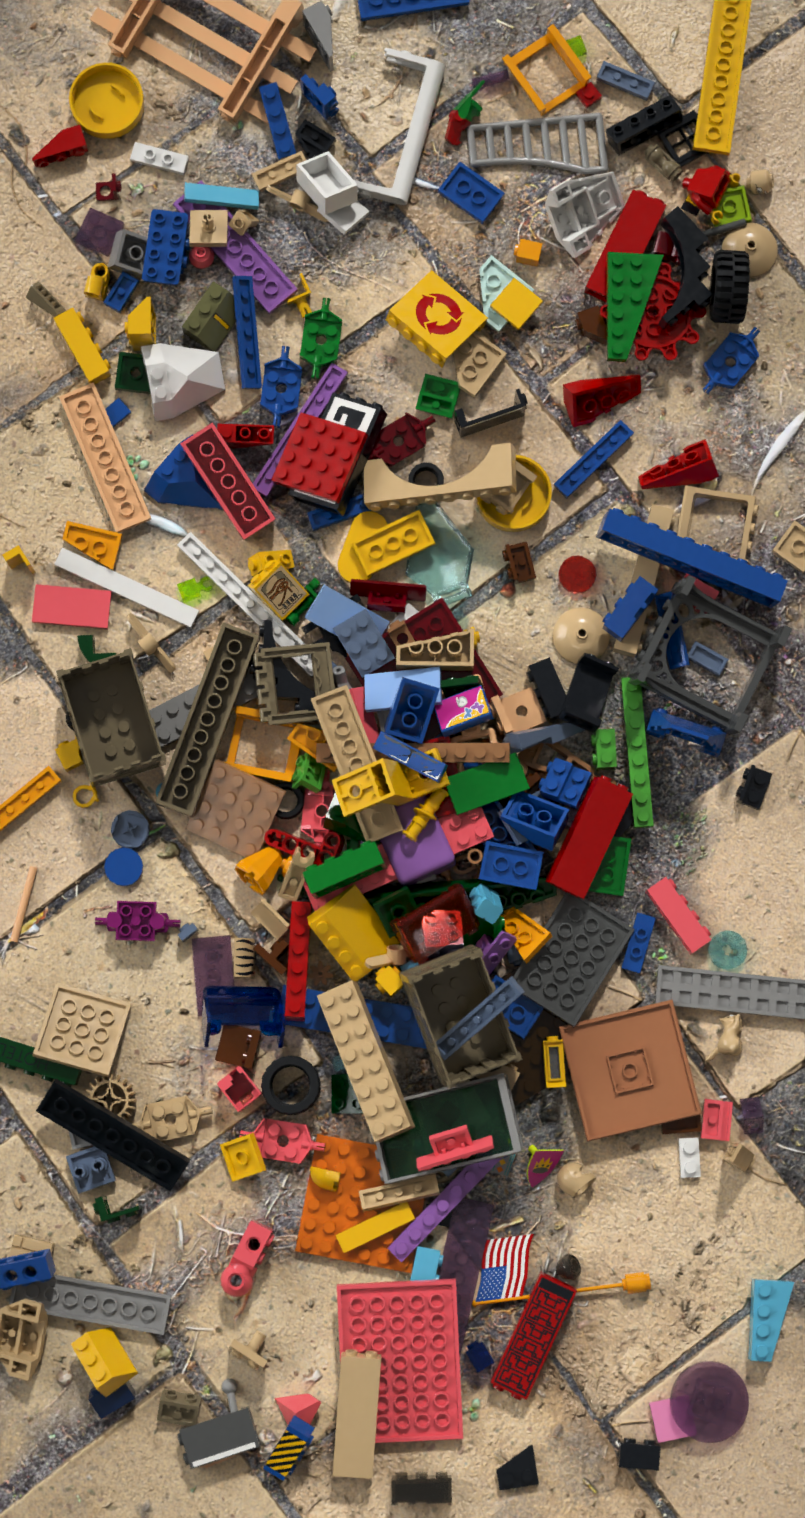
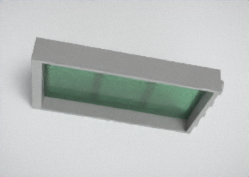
M502 1073L457 1084L456 1087L451 1089L445 1087L404 1097L415 1128L383 1142H376L377 1150H375V1156L381 1164V1170H379L381 1180L385 1184H392L525 1152L507 1074ZM467 1124L473 1141L490 1135L493 1138L494 1148L486 1153L474 1154L469 1158H461L446 1165H438L430 1170L418 1171L416 1158L434 1153L429 1141V1136Z

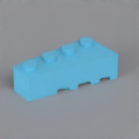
M752 1278L748 1359L751 1361H772L794 1286L793 1281Z

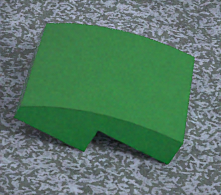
M425 374L416 410L452 419L460 392L458 382Z

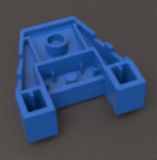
M662 708L653 709L645 731L646 734L660 739H664L666 734L699 744L701 745L699 752L717 758L721 753L727 734L723 732L722 728L716 726L710 728L670 715L667 710Z

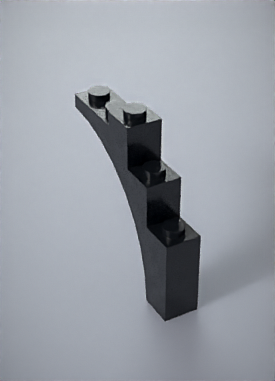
M678 206L666 215L661 223V226L670 236L676 248L681 270L680 288L673 306L658 323L662 329H665L668 325L672 327L679 320L678 317L681 314L685 316L691 309L694 312L700 308L702 310L710 304L709 299L712 296L709 289L702 283L709 275L707 272L710 265L700 255L705 250V244L709 238Z
M264 620L263 624L259 625V637H262V644L258 645V653H261L260 649L276 647L273 637L272 620ZM273 658L277 700L298 701V703L294 704V711H315L311 702V698L316 697L315 692L298 681L284 665L281 658ZM254 661L250 663V674H253V680H256L255 671L262 670V667H255Z

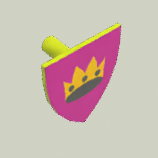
M534 1145L529 1146L528 1151L532 1156L529 1160L526 1174L531 1187L540 1183L552 1172L564 1152L563 1149L538 1150Z

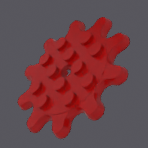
M668 263L660 264L633 341L636 347L635 357L639 361L646 360L652 349L661 351L666 360L672 361L677 357L675 345L678 341H685L688 344H696L699 341V334L691 328V321L696 318H703L706 315V308L703 310L700 308L696 312L691 309L685 316L681 314L678 317L679 320L672 327L668 325L665 329H662L658 325L661 318L673 306L680 288V282H674L671 279L672 268ZM603 305L600 308V315L607 319V305ZM648 309H655L657 311V315L654 317L651 316L647 312Z

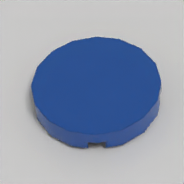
M130 848L115 849L105 860V873L114 884L129 886L137 882L141 877L143 862L138 853Z

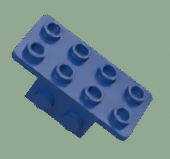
M158 209L152 210L142 280L144 282L174 286L179 284L180 275L183 274L184 268L188 266L186 250H190L187 236L189 219L187 213Z

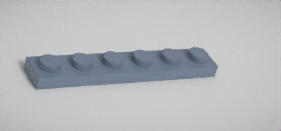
M513 977L506 980L436 1041L444 1061L525 992Z

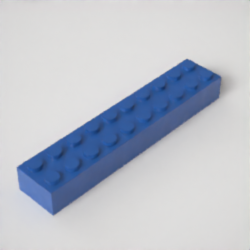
M617 508L609 509L603 516L596 538L685 574L687 573L769 608L774 607L781 601L788 580L783 579L784 576L781 574L768 573L761 566L754 567L749 565L744 559L738 558L736 560L731 558V555L726 552L714 551L711 546L706 544L699 545L695 543L694 539L689 537H679L672 530H662L655 523L647 524L642 522L641 518L631 515V517L625 515L622 510Z

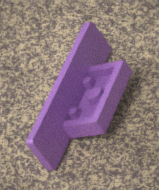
M501 931L494 941H492L489 935L483 934L480 940L476 942L475 946L481 948L484 956L482 958L489 975L517 941L516 936Z

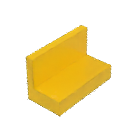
M19 545L2 555L11 569L25 562L31 573H35Z

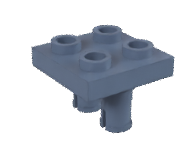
M95 1146L66 1156L78 1194L116 1181L108 1154Z

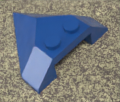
M180 443L154 471L144 489V492L158 503L223 510Z

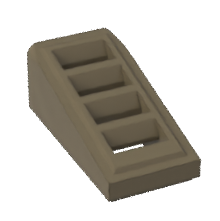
M40 282L31 285L26 295L28 300L54 317L66 311Z

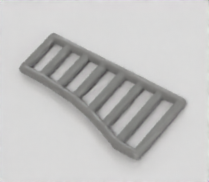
M601 113L471 124L466 128L471 167L536 165L586 175L608 172L603 116ZM585 121H596L601 166H589ZM577 122L582 166L571 164L566 123ZM559 124L563 162L551 159L548 125ZM531 126H541L544 159L533 158L530 137ZM522 127L525 157H514L511 128ZM504 129L506 158L495 157L493 130ZM485 131L488 159H477L474 132Z

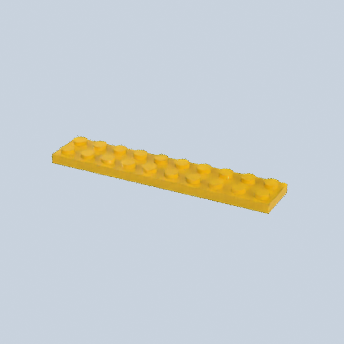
M714 0L692 150L728 156L730 154L752 0Z

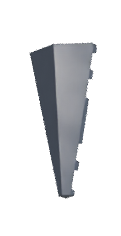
M567 722L506 733L502 743H510V754L518 753L539 743L554 744L585 729Z

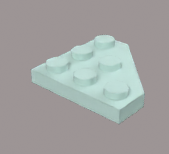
M491 255L479 269L483 314L488 317L486 324L499 333L508 321L490 308L492 302L513 278L517 279L533 293L535 289Z

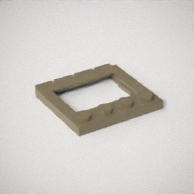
M330 642L260 649L261 653H254V666L262 667V670L255 671L256 685L264 686V689L257 690L258 704L266 705V708L259 709L260 722H268V726L319 721L315 711L300 710L279 714L273 658L311 655L315 695L319 696L335 689Z

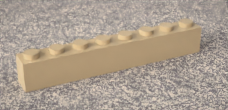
M652 504L647 524L655 523L660 526V529L669 530L675 523L676 516H673L674 510ZM638 555L631 583H635L639 576H641L654 586L655 581L660 580L662 570L659 569L660 563ZM649 605L621 642L616 639L613 652L634 658L636 653H640L643 642H640L641 634L645 635L648 624H645L646 616L650 617L653 606Z

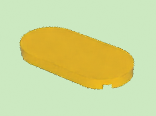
M366 511L360 513L351 524L338 559L339 573L348 583L351 582V579L369 580L373 576L367 577L351 542L388 525L385 518L377 512Z

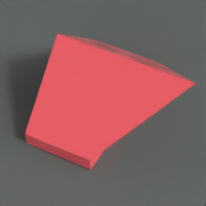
M308 1393L275 1398L287 1425H289L294 1415L311 1424L321 1404V1401Z

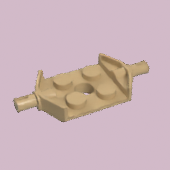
M185 1095L145 1104L140 1121L133 1123V1125L160 1141H166L196 1134L200 1118L213 1114V1110H211L212 1106L198 1108L189 1096ZM172 1113L176 1116V1122L173 1125H168L165 1118L168 1114Z

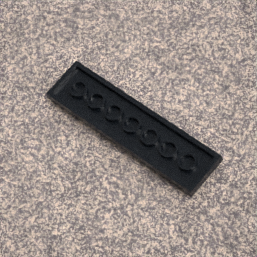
M58 1079L54 1080L36 1112L170 1192L191 1160Z

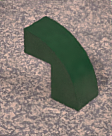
M77 635L79 647L89 663L117 654H95L94 636Z

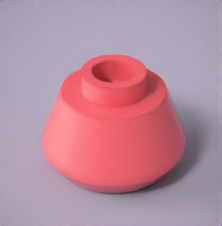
M193 247L189 252V260L194 267L204 269L213 263L214 252L210 247Z

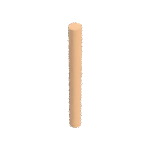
M33 866L29 868L10 941L16 943L19 939L37 868Z

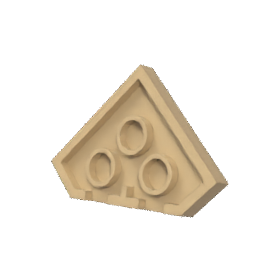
M474 332L452 353L459 388L475 398L506 357L507 353Z

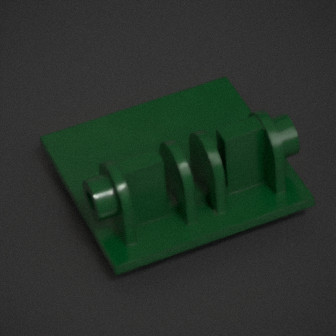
M332 1074L331 1114H363L348 1074Z

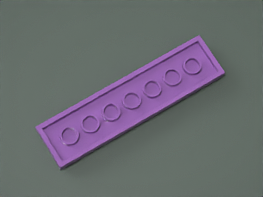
M184 195L173 203L178 212L188 214L189 224L190 210H227L225 206L184 202ZM228 211L229 223L230 220L233 218V215ZM228 225L227 247H210L235 276H252L254 298L269 315L298 292L294 284L247 231L243 236H240Z

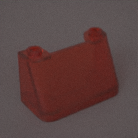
M453 884L447 888L448 892H442L441 895L414 911L389 922L412 963L418 962L419 965L429 960L428 956L463 935L467 933L471 935L479 930L480 922L475 915L462 884Z

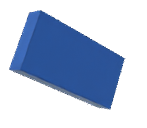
M120 398L116 399L105 409L113 428L131 413Z

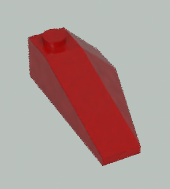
M640 375L586 379L563 384V401L573 427L591 423L596 420L597 416L602 413L607 414L611 411L612 407L619 403L623 404L641 393Z
M706 439L687 446L683 449L684 452L677 457L672 455L664 465H656L638 476L642 490L700 484L719 477Z

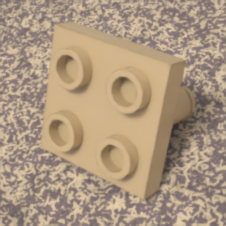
M257 1330L247 1345H243L234 1339L229 1347L232 1350L230 1354L239 1360L241 1358L247 1360V1365L257 1371L259 1368L262 1370L267 1360L258 1355L257 1351L266 1336Z

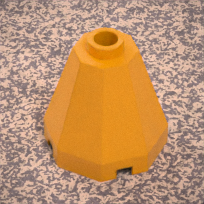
M267 847L242 859L235 866L234 870L245 884L248 882L252 885L250 888L254 892L263 896L268 891L282 863V853L276 848Z

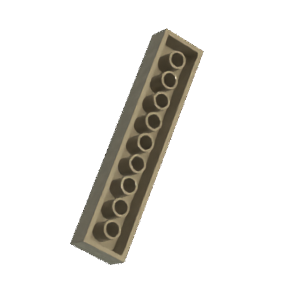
M226 623L222 624L155 801L157 805L193 818L250 663L252 662L253 654L258 646L259 635Z

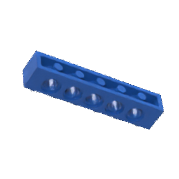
M50 1249L1 1258L0 1289L8 1290L17 1285L28 1286L36 1281H49L56 1271ZM29 1267L35 1268L36 1271H31ZM10 1271H15L17 1275L11 1274Z

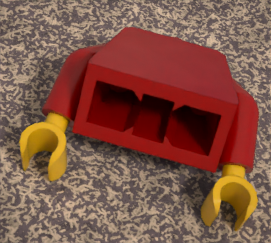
M714 165L708 168L697 169L692 179L684 178L682 188L687 189L691 201L702 212L712 216L711 222L718 225L719 220L715 216L722 219L723 213L719 210L714 211L713 208L717 209L728 184L730 187H738L741 177L738 173L731 175L726 169Z

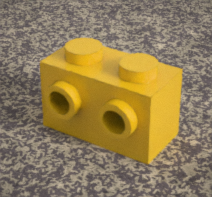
M390 966L387 968L381 967L375 973L377 976L375 978L377 982L375 987L382 994L386 992L392 998L403 987L399 975L400 971L395 966L393 968Z

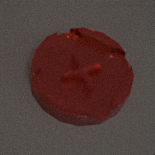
M571 556L560 566L558 573L559 582L568 592L575 594L584 593L590 590L595 583L596 568L589 559L583 556Z

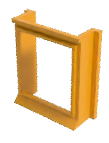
M554 24L547 28L546 35L513 57H510L509 54L502 57L504 65L508 67L541 116L575 95L576 91L587 85L588 80L592 78ZM551 43L578 83L544 105L517 65Z
M236 705L235 714L237 716L227 762L225 761V763L251 775L286 782L293 781L292 776L296 771L297 765L295 763L299 757L300 748L292 742L285 773L235 763L244 719L260 722L258 709ZM297 723L281 724L280 726L294 728Z

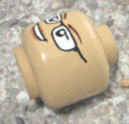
M767 169L751 171L750 177L746 178L747 189H751L754 195L768 194L771 188H774L773 173H770Z

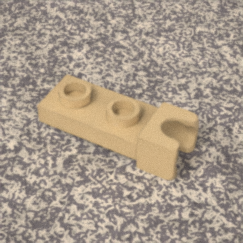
M299 846L294 851L278 891L279 897L291 901H297L305 882L303 872L313 864L315 859L313 851H310L307 857H302Z

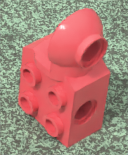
M253 1219L250 1221L228 1267L222 1272L220 1278L221 1286L228 1295L240 1297L247 1294L252 1288L253 1277L258 1269L256 1265L262 1263L266 1255L263 1251L266 1246L269 1247L275 1237L272 1234L273 1229ZM252 1239H257L260 1242L259 1249L251 1247L250 1242ZM232 1276H240L242 1279L241 1285L234 1286L231 1282Z

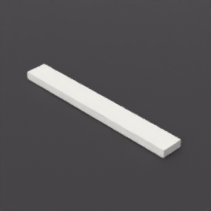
M65 548L61 549L54 563L55 566L112 591L189 628H192L200 612L187 604Z

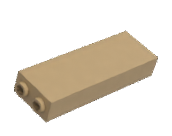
M347 1349L346 1352H341L332 1476L372 1479L381 1354H377L376 1351L357 1353V1350Z

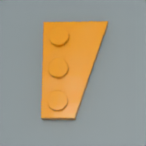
M297 723L287 737L289 741L315 759L316 743H327L323 730L302 723ZM322 763L333 772L337 768L335 763Z

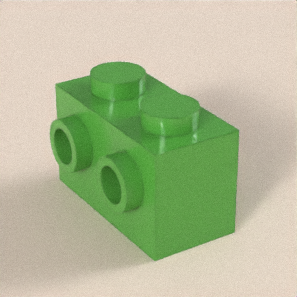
M597 729L594 735H591V745L595 746V754H592V764L596 765V771L615 770L617 768L615 729Z

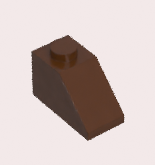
M597 305L578 312L576 320H574L577 330H581L583 336L607 346V327L603 317L600 315L599 306Z

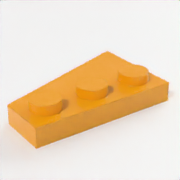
M67 521L62 539L114 571L123 535Z
M512 907L505 910V914L501 915L505 920L504 929L507 933L516 936L517 941L514 945L527 964L553 936L548 930L520 910Z

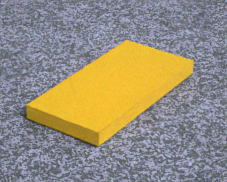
M420 510L351 542L367 577L436 545Z

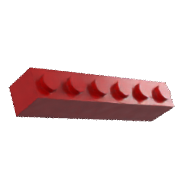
M292 901L285 1020L305 1021L311 930L307 917L312 914L311 902Z

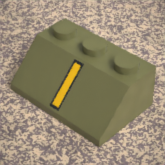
M213 281L182 325L183 333L210 351L216 352L236 323L234 296Z

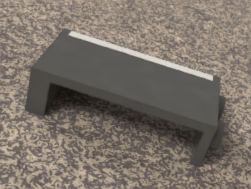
M249 1406L186 1428L182 1427L179 1430L180 1433L177 1434L180 1446L184 1445L186 1453H183L185 1464L190 1465L191 1469L260 1447L261 1445Z

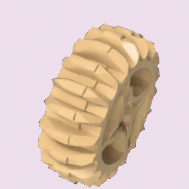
M110 1073L109 1079L102 1076L103 1081H100L96 1077V1085L92 1082L89 1083V1086L93 1089L92 1091L85 1090L86 1093L90 1094L88 1098L95 1102L103 1103L105 1108L111 1112L114 1111L116 1104L125 1103L124 1108L117 1115L125 1119L123 1115L132 1116L128 1109L135 1110V1107L130 1106L131 1102H137V1099H131V1096L135 1095L136 1091L129 1092L133 1085L125 1086L128 1082L127 1078L120 1082L121 1075L118 1074L114 1080V1074ZM108 1084L105 1095L95 1096L100 1087ZM114 1084L123 1089L126 1097H118L115 1094ZM111 1094L112 1098L120 1099V1101L112 1102V1105H109V1102L101 1099H106Z

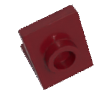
M116 173L112 174V182H96L97 201L119 200V192H122L121 181L117 180ZM102 187H109L111 193L108 196L101 195L100 190Z

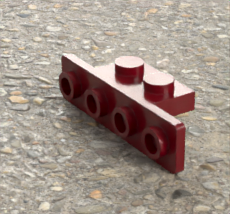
M351 579L350 595L358 594V596L368 597L367 609L405 613L407 600L426 601L427 586Z

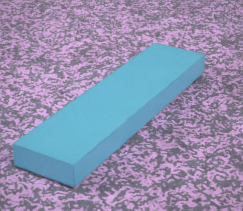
M185 182L184 202L258 210L259 190Z

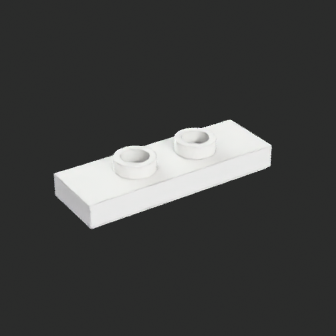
M138 142L134 143L130 157L131 162L184 175L189 160L187 155Z

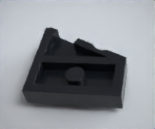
M306 119L295 133L296 139L309 159L330 151L336 142L334 136Z
M532 1444L496 1469L499 1490L539 1484Z

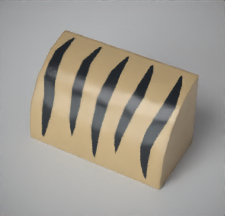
M234 938V978H255V951L253 950L255 939Z

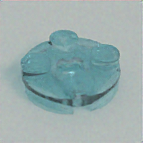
M726 930L719 932L709 942L708 954L715 966L721 969L729 970L738 967L747 956L745 939L734 931ZM726 945H730V948L733 950L732 954L729 953V956L725 955V951L722 950L723 946L727 947Z

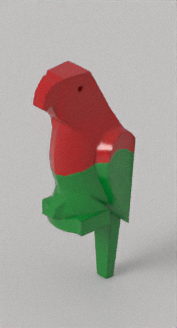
M484 80L449 113V121L444 138L449 144L454 146L461 144L459 141L461 132L470 125L474 116L481 115L480 112L483 108L472 97L485 83Z

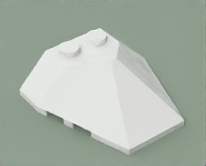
M614 172L564 181L549 190L545 202V208L556 239L573 258L589 250L595 238L604 232L605 226L611 223L625 206Z
M161 343L141 346L155 421L175 418L225 390L219 352Z

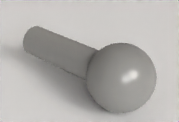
M228 1378L223 1381L221 1387L222 1391L227 1394L230 1413L238 1411L235 1397L237 1383L235 1380Z

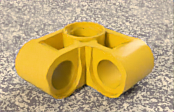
M97 263L93 266L90 276L87 277L84 289L85 297L100 301L106 299L110 272L104 263ZM99 270L105 271L103 276L96 275Z

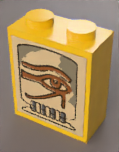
M276 559L269 561L264 566V570L260 574H256L248 585L258 598L282 621L309 595L286 567Z

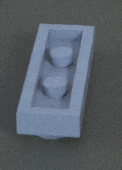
M606 61L603 62L596 77V80L646 101L655 84L654 81Z

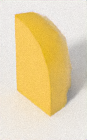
M310 1166L311 1178L318 1187L337 1192L340 1172Z

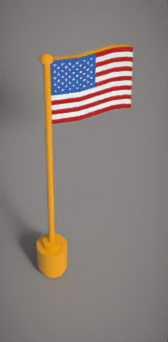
M534 1234L487 1240L482 1255L481 1282L476 1301H472L473 1307L476 1308V1305L528 1299L529 1295H523L528 1276L529 1248ZM644 1272L625 1274L622 1283L577 1288L576 1293L623 1287V1291L627 1290L628 1294L646 1292V1290L651 1289L649 1273L644 1274Z

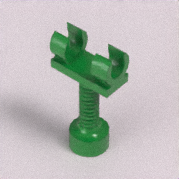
M316 578L305 586V590L310 594V597L298 609L286 617V620L294 627L300 622L299 617L312 605L317 597L314 590L320 585V582Z

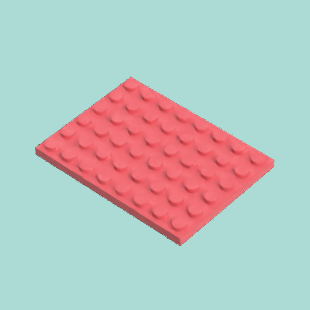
M456 1279L337 1284L340 1365L341 1352H346L347 1349L357 1350V1353L376 1351L377 1354H381L375 1443L463 1439Z

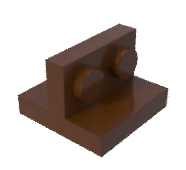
M283 939L280 942L277 940L270 948L271 953L267 952L260 944H257L253 950L284 977L287 974V969L278 960L289 949V944Z

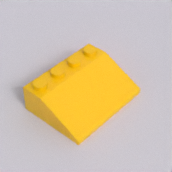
M355 883L307 917L311 929L351 980L355 982L373 970L365 966L367 958L387 954V946L400 943L395 936L389 938L377 912Z

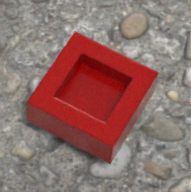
M592 82L576 91V96L586 109L602 98V95Z

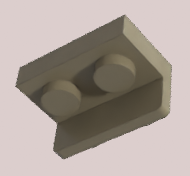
M163 1390L159 1402L157 1421L184 1426L197 1424L202 1397L193 1393L186 1394L176 1392L175 1390Z

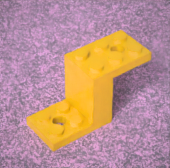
M438 748L424 752L442 762ZM385 758L332 780L344 817H349L379 803L401 806L450 785L446 771L440 783L428 777L424 779L421 773L400 762ZM355 786L360 788V794L357 797L352 793Z

